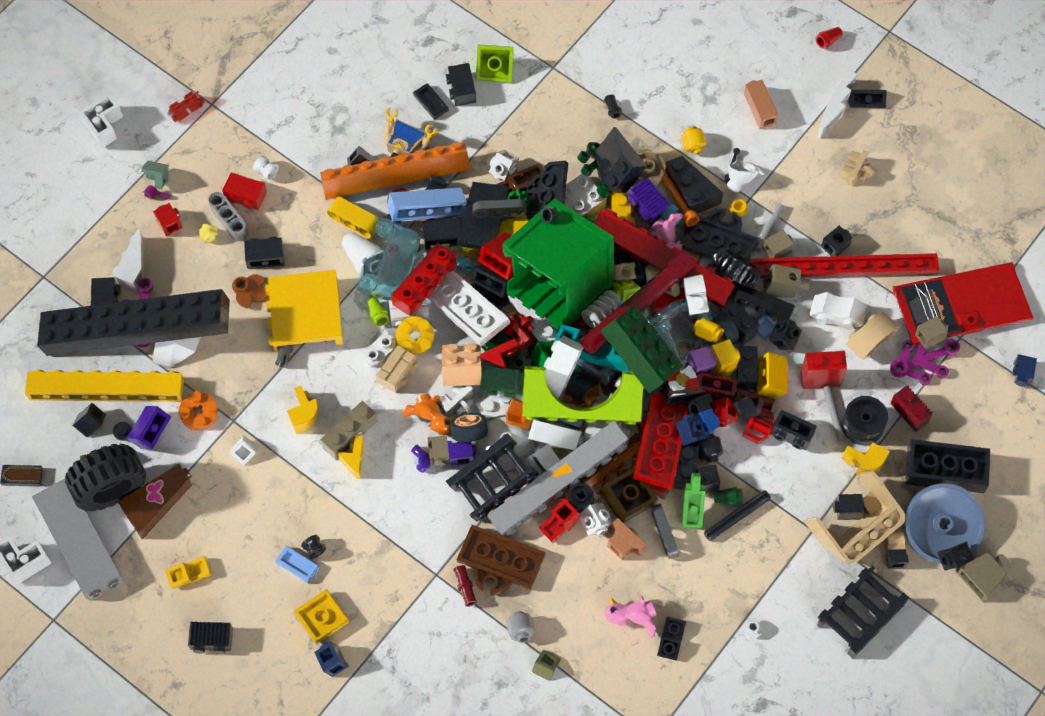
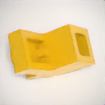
M302 386L294 388L300 405L287 410L296 434L311 428L319 417L316 398L311 400L308 391H303Z
M873 442L866 454L847 446L841 459L850 466L858 467L856 471L858 476L862 472L874 471L878 473L890 451Z

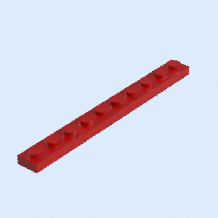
M937 253L749 259L751 263L760 269L762 273L760 278L766 276L773 264L799 269L801 277L936 274L939 272Z

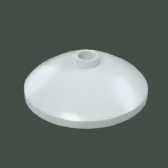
M506 416L489 421L487 423L488 434L484 438L477 440V449L480 455L508 433L517 442V445L514 446V451L519 458L524 455L528 458L534 454L532 449L535 448V440L528 439L531 428L529 427L527 430L506 423ZM507 454L502 455L498 462L504 471H515L513 468L515 464Z

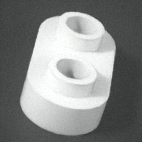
M391 335L380 336L364 352V363L371 368L381 365L396 348L394 337ZM385 341L389 342L388 345H384L383 343ZM371 354L376 355L374 358L369 357Z

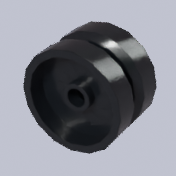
M872 396L854 398L848 404L842 419V429L845 436L851 442L858 445L875 443L881 438L886 427L888 411L879 399Z

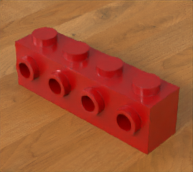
M437 242L391 294L392 305L409 316L415 311L417 312L424 300L431 297L434 289L443 283L445 276L455 269L457 265L456 253Z

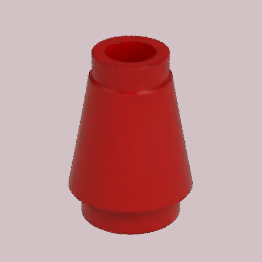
M839 27L819 32L818 36H816V43L822 49L829 48L843 35V32Z

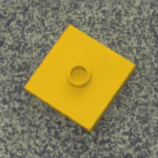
M327 589L293 611L316 645L350 622Z

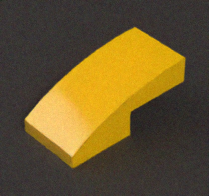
M205 556L186 564L184 562L165 570L172 589L212 576L207 557Z

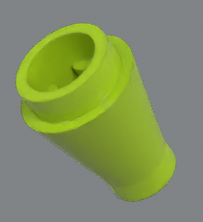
M373 297L369 299L367 303L372 323H375L376 326L386 324L389 321L387 310L379 302L378 298Z

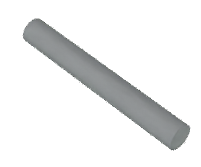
M778 204L755 246L757 252L762 251L764 241L769 238L785 208L784 205Z
M827 385L823 387L836 437L838 441H843L845 436L831 386Z

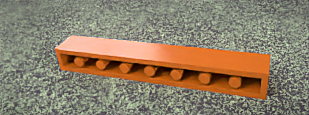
M455 142L448 146H436L433 149L418 150L409 154L403 153L395 157H383L375 161H364L361 164L345 165L337 169H326L320 172L325 198L328 200L429 179L431 175L438 177L470 170V164L465 143Z

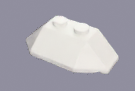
M201 337L155 343L153 363L169 368L174 367L175 364L195 353Z

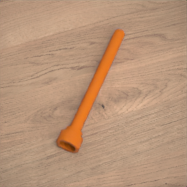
M665 171L662 181L683 212V221L688 227L694 226L698 223L699 216L695 211L688 208Z

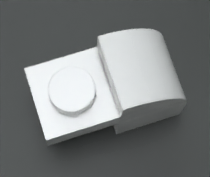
M696 275L682 278L689 315L709 312L703 276Z

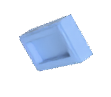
M287 545L275 561L277 565L308 584L320 568L319 565Z

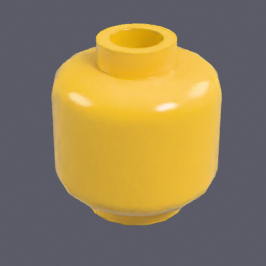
M696 126L689 127L681 135V141L686 152H693L696 155L704 151L703 148L707 145V140L701 128Z

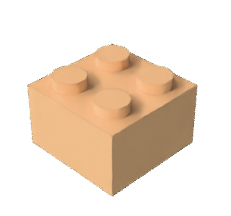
M479 344L442 345L443 386L482 385L481 346Z

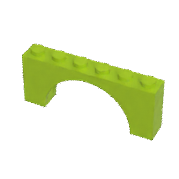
M524 366L522 416H526L528 420H538V417H546V420L549 421L565 418V421L576 422L577 419H585V422L595 423L597 420H605V423L624 421L625 424L641 422L643 385L632 371L622 372V378L617 390L605 402L593 407L578 408L567 405L554 396L546 383L544 367Z

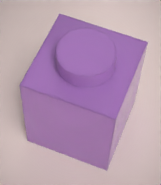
M710 346L690 351L683 359L684 366H692L696 375H699L700 372L706 373L711 371L717 364Z

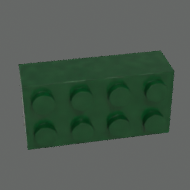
M635 304L601 330V333L649 394L684 367Z

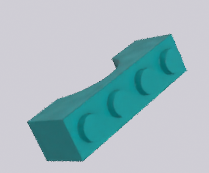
M561 325L555 340L559 341L562 336H565L581 344L580 339L585 335L580 329ZM605 344L593 355L590 353L586 354L582 350L579 357L581 360L618 371H630V368L611 344Z

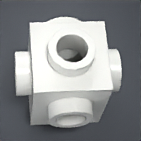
M506 150L497 152L490 162L491 168L489 172L496 179L505 181L508 175L517 172L516 165L519 157Z
M602 503L589 505L580 513L579 519L589 536L605 534L608 532L607 528L613 523L609 512Z

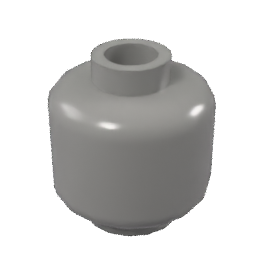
M517 611L511 614L507 620L506 625L512 640L525 643L534 635L535 628L529 614Z

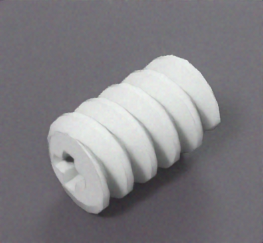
M605 291L603 295L599 296L598 300H595L592 305L583 310L582 318L593 329L594 326H597L612 311L623 304V301L614 291Z

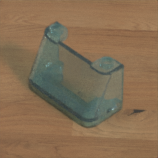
M379 217L376 231L379 236L388 239L377 276L373 274L363 275L359 280L357 290L365 295L389 302V300H392L391 294L411 273L420 244V235L401 224Z
M687 298L669 303L648 319V322L684 366L681 369L685 368L687 363L685 356L690 351H693L698 346L704 348L713 344L695 335L694 325L698 319L706 318L713 322L710 312L689 315Z

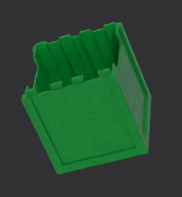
M554 198L544 208H555L558 211L557 220L545 223L541 217V210L503 243V253L506 258L508 256L512 257L513 277L507 282V295L513 299H519L523 302L522 305L529 310L532 308L536 311L535 314L542 319L545 317L551 322L553 327L560 329L561 325L571 326L582 315L583 310H586L589 305L598 300L599 296L614 286V238Z

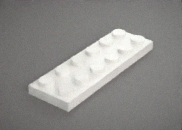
M455 271L449 272L445 276L443 283L434 289L431 297L427 298L481 347L510 324L507 316Z

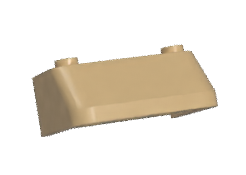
M874 471L859 474V477L870 490L863 497V506L867 514L841 536L834 529L826 528L818 517L803 520L819 543L847 564L857 563L905 521L904 511Z

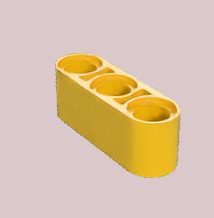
M337 197L327 210V214L333 220L367 238H372L382 224L377 216L342 197Z

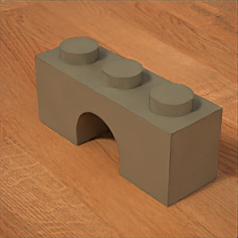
M362 400L320 439L322 448L332 458L337 460L338 452L345 453L350 448L349 444L355 435L359 432L365 434L378 422L376 412Z

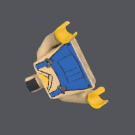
M388 107L386 115L389 118L385 123L384 143L391 154L390 157L403 153H414L418 150H428L433 141L432 136L438 134V129L435 128L433 133H431L432 125H427L425 131L401 120L396 119L394 121V118L398 116V110L395 109L394 115L391 116V107Z

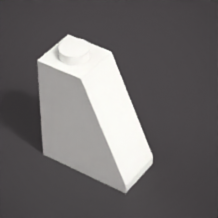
M538 417V420H533L528 439L575 450L584 443L585 437L582 435L583 430Z

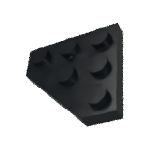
M566 160L548 162L544 166L545 170L538 177L535 176L525 186L526 189L524 191L529 194L527 199L531 201L527 207V218H533L554 198L564 204L569 164Z

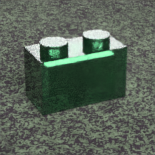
M483 366L480 390L485 391L486 395L497 396V393L504 394L506 398H515L516 395L522 396L524 372Z

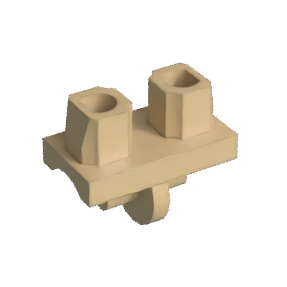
M863 150L862 154L855 151L851 152L847 162L855 165V167L852 168L844 165L840 175L849 180L848 185L853 187L859 174L861 175L860 179L863 181L865 178L873 176L872 164L867 163L866 166L864 165L869 153L868 151Z

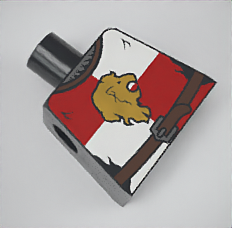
M690 365L682 367L664 382L662 390L665 406L690 402L694 398L702 396L705 392L694 369Z

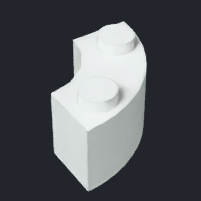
M826 292L814 296L809 315L821 324L828 323L846 329H854V327L863 326L867 305L855 297L844 298Z

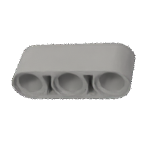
M221 192L212 193L208 201L213 214L234 240H245L248 236L245 221Z

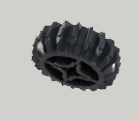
M720 248L712 260L717 270L746 287L753 288L759 282L762 275L760 269L748 261V259L727 248Z

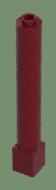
M683 250L665 268L580 339L583 352L592 355L608 342L601 333L604 327L634 304L643 312L674 284H677L690 273L697 264Z

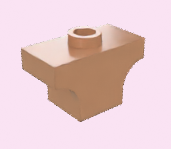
M618 518L612 523L611 530L614 535L608 540L607 547L616 556L623 560L629 554L641 556L646 551V544L638 537V533L633 528H628Z

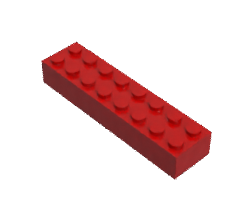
M602 209L593 223L613 236L616 248L639 261H643L647 266L652 265L662 270L682 252V250L676 247H668L666 245L667 242L659 237L656 239L652 238L650 232L644 228H635L633 226L634 223L626 218L621 220L618 218V214L611 209H607V211ZM690 256L697 265L685 277L702 275L707 300L722 308L734 290L733 280L725 275L723 277L718 276L716 270L709 266L704 268L699 264V260ZM680 280V281H679V284L682 285V286H683V281Z

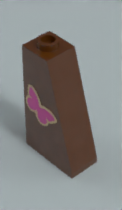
M177 464L118 501L121 509L141 539L156 526L192 486L190 481L192 476L186 467L182 469L180 464Z

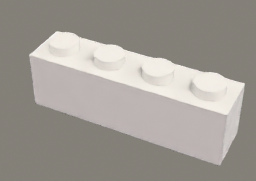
M562 336L559 341L555 340L551 348L554 352L551 357L547 358L544 364L546 368V383L554 396L561 400L583 350L581 344L565 336Z

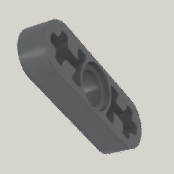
M521 199L478 201L473 204V216L476 218L521 217L527 214V202Z
M661 503L650 506L652 517L667 558L678 557V549Z

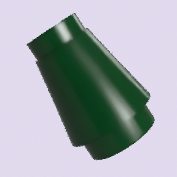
M732 487L714 491V503L718 502L733 506L742 504V488Z

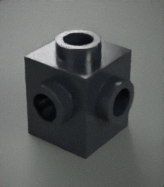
M777 320L769 340L779 350H794L802 330L793 320Z

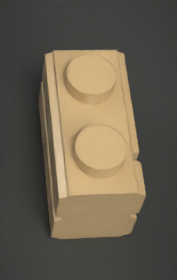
M396 346L377 373V382L394 393L399 388L403 389L407 383L406 378L410 373L413 374L418 367L416 356L400 346Z

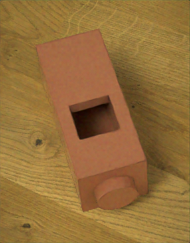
M763 79L759 81L754 80L746 84L744 95L759 129L776 125L778 113Z

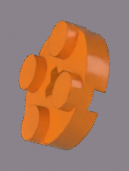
M193 391L182 400L178 413L182 423L187 428L197 431L203 428L207 429L216 422L218 407L214 398L209 394ZM202 408L203 413L195 415V409Z

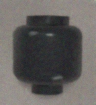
M711 433L709 438L696 442V446H699L698 455L701 460H707V463L719 461L718 457L723 454L720 437L714 436V433Z

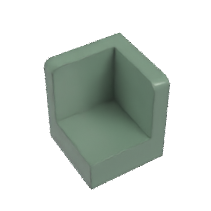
M147 161L143 165L141 171L146 173L147 179L155 180V188L162 189L168 182L169 165Z

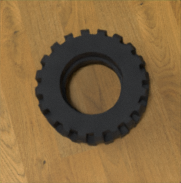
M122 443L119 445L103 446L98 450L91 451L87 455H83L80 460H76L73 463L72 467H69L65 475L66 486L76 506L84 511L90 510L91 512L115 506L118 501L141 488L146 479L145 469L135 449Z

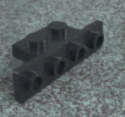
M733 280L732 284L735 287L728 299H735L744 308L750 307L755 309L761 315L767 314L779 320L790 319L795 308L794 304L755 288L743 286Z

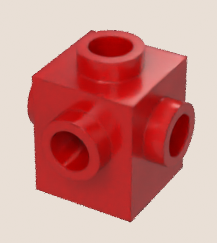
M718 398L709 403L713 413L719 419L718 427H726V425L738 422V412L731 404L732 400L728 398Z

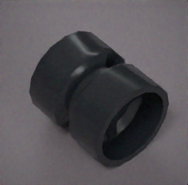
M584 483L574 485L569 491L568 502L579 514L589 505L594 504L593 489Z

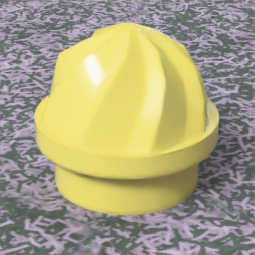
M203 224L202 228L199 229L200 238L206 243L214 241L218 235L216 232L217 227Z

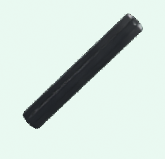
M763 490L704 532L705 538L708 541H712L768 502L771 498L769 493Z

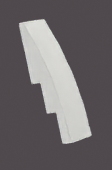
M853 71L844 78L832 95L822 117L817 135L818 138H821L843 116L844 104L849 100L850 88L855 84L857 74Z

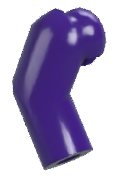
M415 445L411 452L418 457L419 464H417L416 469L424 473L430 467V457L419 445Z

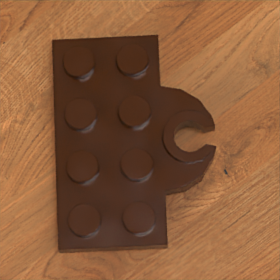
M471 525L457 557V562L474 568L475 584L480 591L483 592L485 590L484 583L486 581L493 580L496 585L491 588L490 595H499L507 591L512 583L531 590L546 552Z

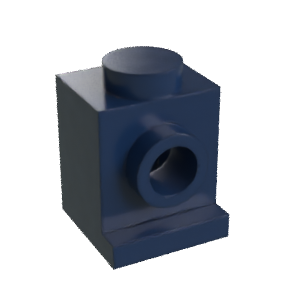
M1017 355L1013 363L1014 368L1012 375L1015 376L1014 383L1021 387L1030 386L1034 379L1037 358Z
M694 413L683 416V421L676 423L683 445L709 438V434H705L700 416L695 417Z
M331 641L322 644L314 652L323 672L331 677L349 667L338 645Z

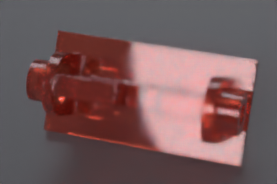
M191 91L183 97L185 100L178 103L176 101L171 104L167 115L172 113V120L180 122L189 116L187 108L193 113L203 107L202 104L205 102L202 97H197L199 91L195 93Z

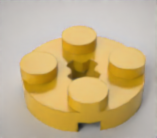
M410 316L399 324L396 330V340L398 345L412 354H421L431 347L434 341V330L426 319L420 316ZM413 330L421 334L417 340L409 337Z

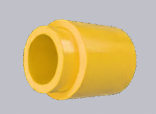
M706 318L698 319L694 325L695 335L711 343H718L724 332V329L719 324Z

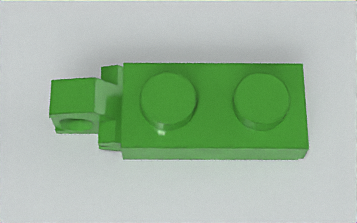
M692 473L691 483H686L682 515L683 528H702L705 489L704 484H700V473Z

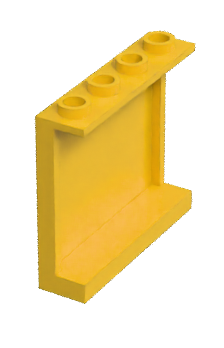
M336 270L268 277V284L265 285L266 296H269L270 301H266L267 312H271V317H268V327L272 329V334H269L270 346H274L275 352H278V346L335 340L336 345H344Z

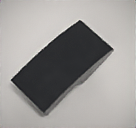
M666 617L657 656L677 661L686 621Z

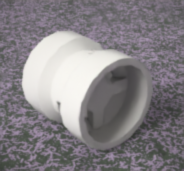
M264 155L260 156L253 165V170L258 174H263V177L268 181L274 178L279 169L277 164L269 162V159Z

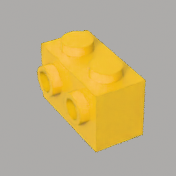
M612 193L611 210L616 212L621 220L626 218L633 222L635 227V218L631 217V211H634V206L628 200V193Z
M729 339L711 347L717 364L712 369L713 374L727 378L733 376L740 359L738 349L733 347Z
M768 352L758 358L757 393L773 399H778L788 393L786 357Z

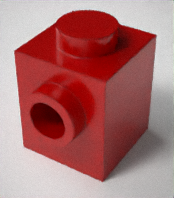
M170 203L161 205L153 211L165 236L182 229L179 219L181 215L176 207L172 208Z

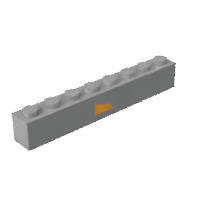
M615 421L611 422L488 514V519L501 536L505 537L507 535L509 537L513 535L519 525L529 523L535 513L545 511L551 501L561 499L567 489L580 483L583 477L593 475L596 472L595 468L601 464L603 466L612 460L611 456L615 453L620 454L626 450L627 444H629L627 436Z

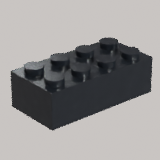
M911 439L907 447L905 484L925 487L935 484H953L969 492L983 494L989 486L990 448Z

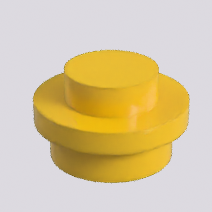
M742 199L734 200L729 207L730 213L732 214L734 211L739 217L745 216L748 211L747 203Z

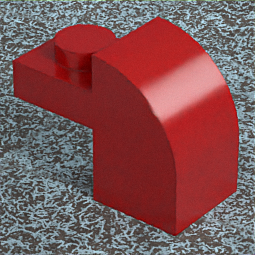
M566 498L550 511L553 515L539 527L552 543L567 530L570 531L581 516Z

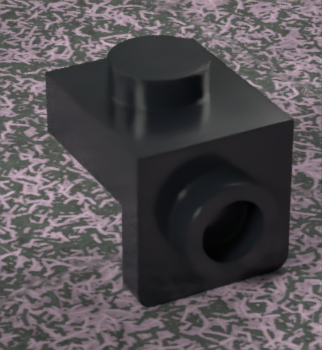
M967 541L938 552L940 562L945 571L958 568L974 560Z

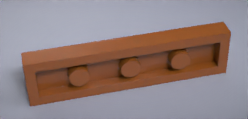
M636 433L629 439L626 450L620 454L615 453L611 456L612 460L604 466L602 464L595 468L596 472L593 475L583 477L580 483L587 484L592 488L597 482H602V489L606 483L610 482L608 480L609 473L613 470L618 471L617 478L636 467L642 435ZM633 459L631 467L628 470L623 469L625 461ZM600 491L594 492V501H597L602 497Z

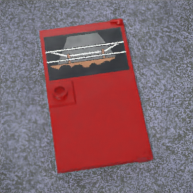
M1013 262L892 287L912 345L921 343L916 337L917 327L936 316L948 328L946 338L981 332L991 328L1034 319Z

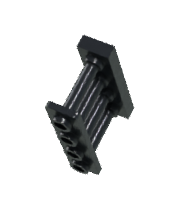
M508 433L446 480L448 486L455 492L461 490L474 509L469 515L476 522L484 520L490 511L498 508L507 498L518 493L525 484H530L539 474L532 466L527 469L514 451V446L517 445V442ZM504 454L510 457L521 473L513 481L498 462L499 458ZM488 466H492L505 484V487L498 493L494 491L482 474L483 470ZM473 478L478 480L490 497L482 505L479 504L467 487L468 482Z
M873 565L869 569L864 568L858 575L860 579L856 583L852 581L844 589L846 593L842 597L838 595L832 601V607L828 611L824 609L817 617L819 619L817 623L819 628L824 623H827L848 643L850 649L847 654L852 659L860 653L909 600V597L904 592L900 597L894 596L871 575L875 570ZM865 581L889 602L890 607L886 611L879 609L858 590ZM852 595L875 615L877 620L873 625L867 624L845 604ZM838 609L862 629L863 635L859 639L857 637L854 638L831 617Z

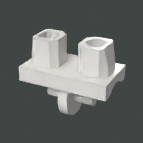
M470 385L467 387L453 386L452 392L456 394L453 399L447 394H444L439 399V403L444 409V415L450 417L455 412L458 415H461L463 412H472L470 406L473 404V401L470 398L473 397V388Z

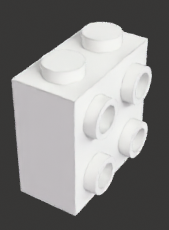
M581 174L566 184L564 204L587 219L606 208L607 198L598 195L596 184L591 177Z

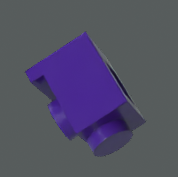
M448 441L450 466L468 464L473 460L474 456H477L476 444L472 445L471 442H456V444H452V441Z

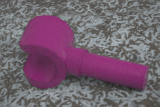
M152 185L147 186L144 190V196L152 199L154 195L167 199L171 198L170 194L160 192Z

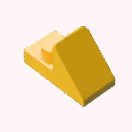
M355 435L354 442L351 441L350 453L338 452L339 460L356 479L361 478L364 450L363 435Z

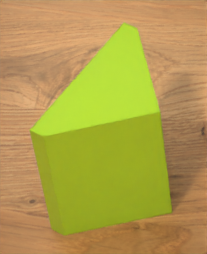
M478 44L476 80L512 83L514 47Z

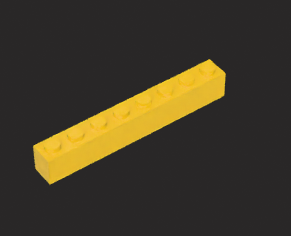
M34 370V372H27L25 394L29 400L182 402L185 380L182 373L177 371H169L168 373L130 371L128 373L117 370L111 372L99 370L83 372L81 370L45 372L43 370Z

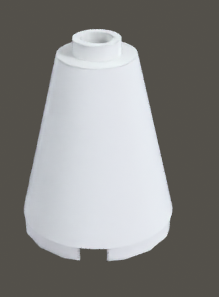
M354 232L348 233L343 237L342 246L360 278L366 281L375 280L383 274L382 270L385 266L388 268L391 257L387 250Z

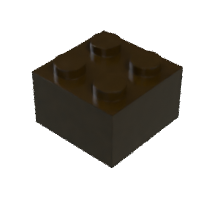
M635 467L606 483L600 491L616 518L623 523L648 510L658 500V497L647 482L633 478Z

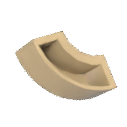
M881 312L878 315L874 313L862 328L854 330L848 338L850 340L846 345L860 359L869 358L881 345L889 341L900 328L885 312Z

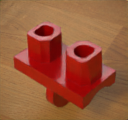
M523 314L519 317L507 315L510 324L502 330L508 336L516 332L518 336L515 339L519 342L521 349L529 343L534 344L537 341L531 333L535 329L532 326L534 322L532 316L525 318Z

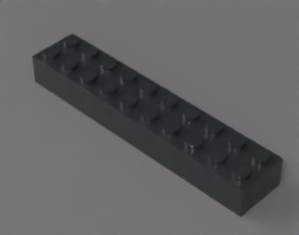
M223 289L45 311L40 313L37 346L46 356L228 334L230 299Z

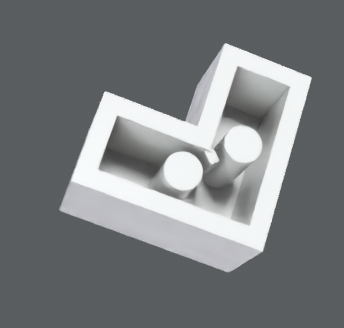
M110 93L79 111L83 124L101 148L117 140L111 124L123 118L120 106Z
M10 535L0 541V560L17 585L52 564L37 540L22 550L18 548Z

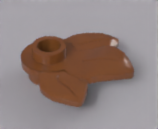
M252 274L247 278L237 277L233 281L232 288L236 293V301L240 306L248 309L252 301L262 302L266 300V292L261 287L265 278Z

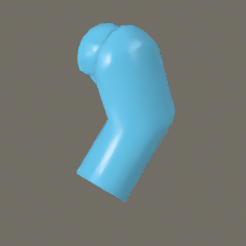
M466 257L456 258L457 265L455 268H460L467 273L473 272L475 265Z

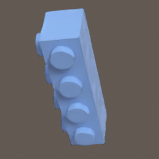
M461 188L389 193L387 208L393 222L464 216L467 201Z

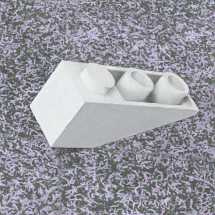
M139 229L135 235L131 236L130 245L127 250L123 251L119 265L113 270V277L117 284L136 292L138 290V281L145 277L144 238Z

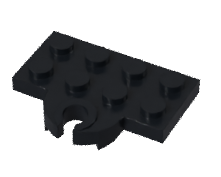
M715 208L709 213L707 218L699 216V221L694 226L688 227L684 222L675 243L680 240L682 249L713 260L714 255L720 248H727L749 261L758 238L741 232L742 220L734 211L731 214V221L724 222L721 218L726 215L727 209Z

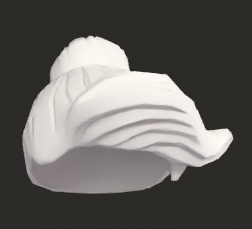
M736 160L728 165L730 181L727 183V188L733 192H739L742 185L752 181L757 174L765 175V173L753 163Z

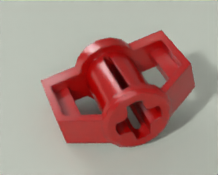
M763 407L760 414L771 419L772 424L757 416L751 417L742 434V437L756 444L770 437L775 423L774 413ZM752 429L765 436L762 438L750 433L749 430Z

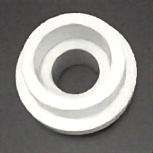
M756 618L747 619L743 624V632L749 638H758L763 632V625ZM755 625L757 629L752 631L749 626Z

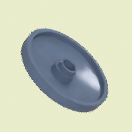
M935 484L922 489L911 499L905 511L904 530L909 544L916 553L931 562L941 563L938 552L951 548L966 541L971 553L978 548L984 536L985 517L979 502L969 491L953 484Z

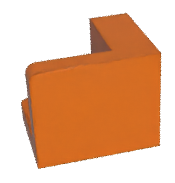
M512 398L505 413L506 423L528 430L532 420L522 416L523 401Z

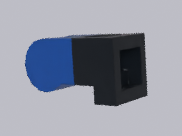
M710 393L696 397L686 404L690 414L694 413L695 417L700 416L705 434L714 431L720 423L709 404L713 401Z

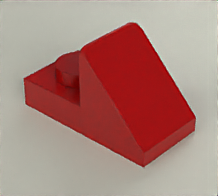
M513 339L480 354V357L489 364L510 371L504 357H513L522 349L519 342Z

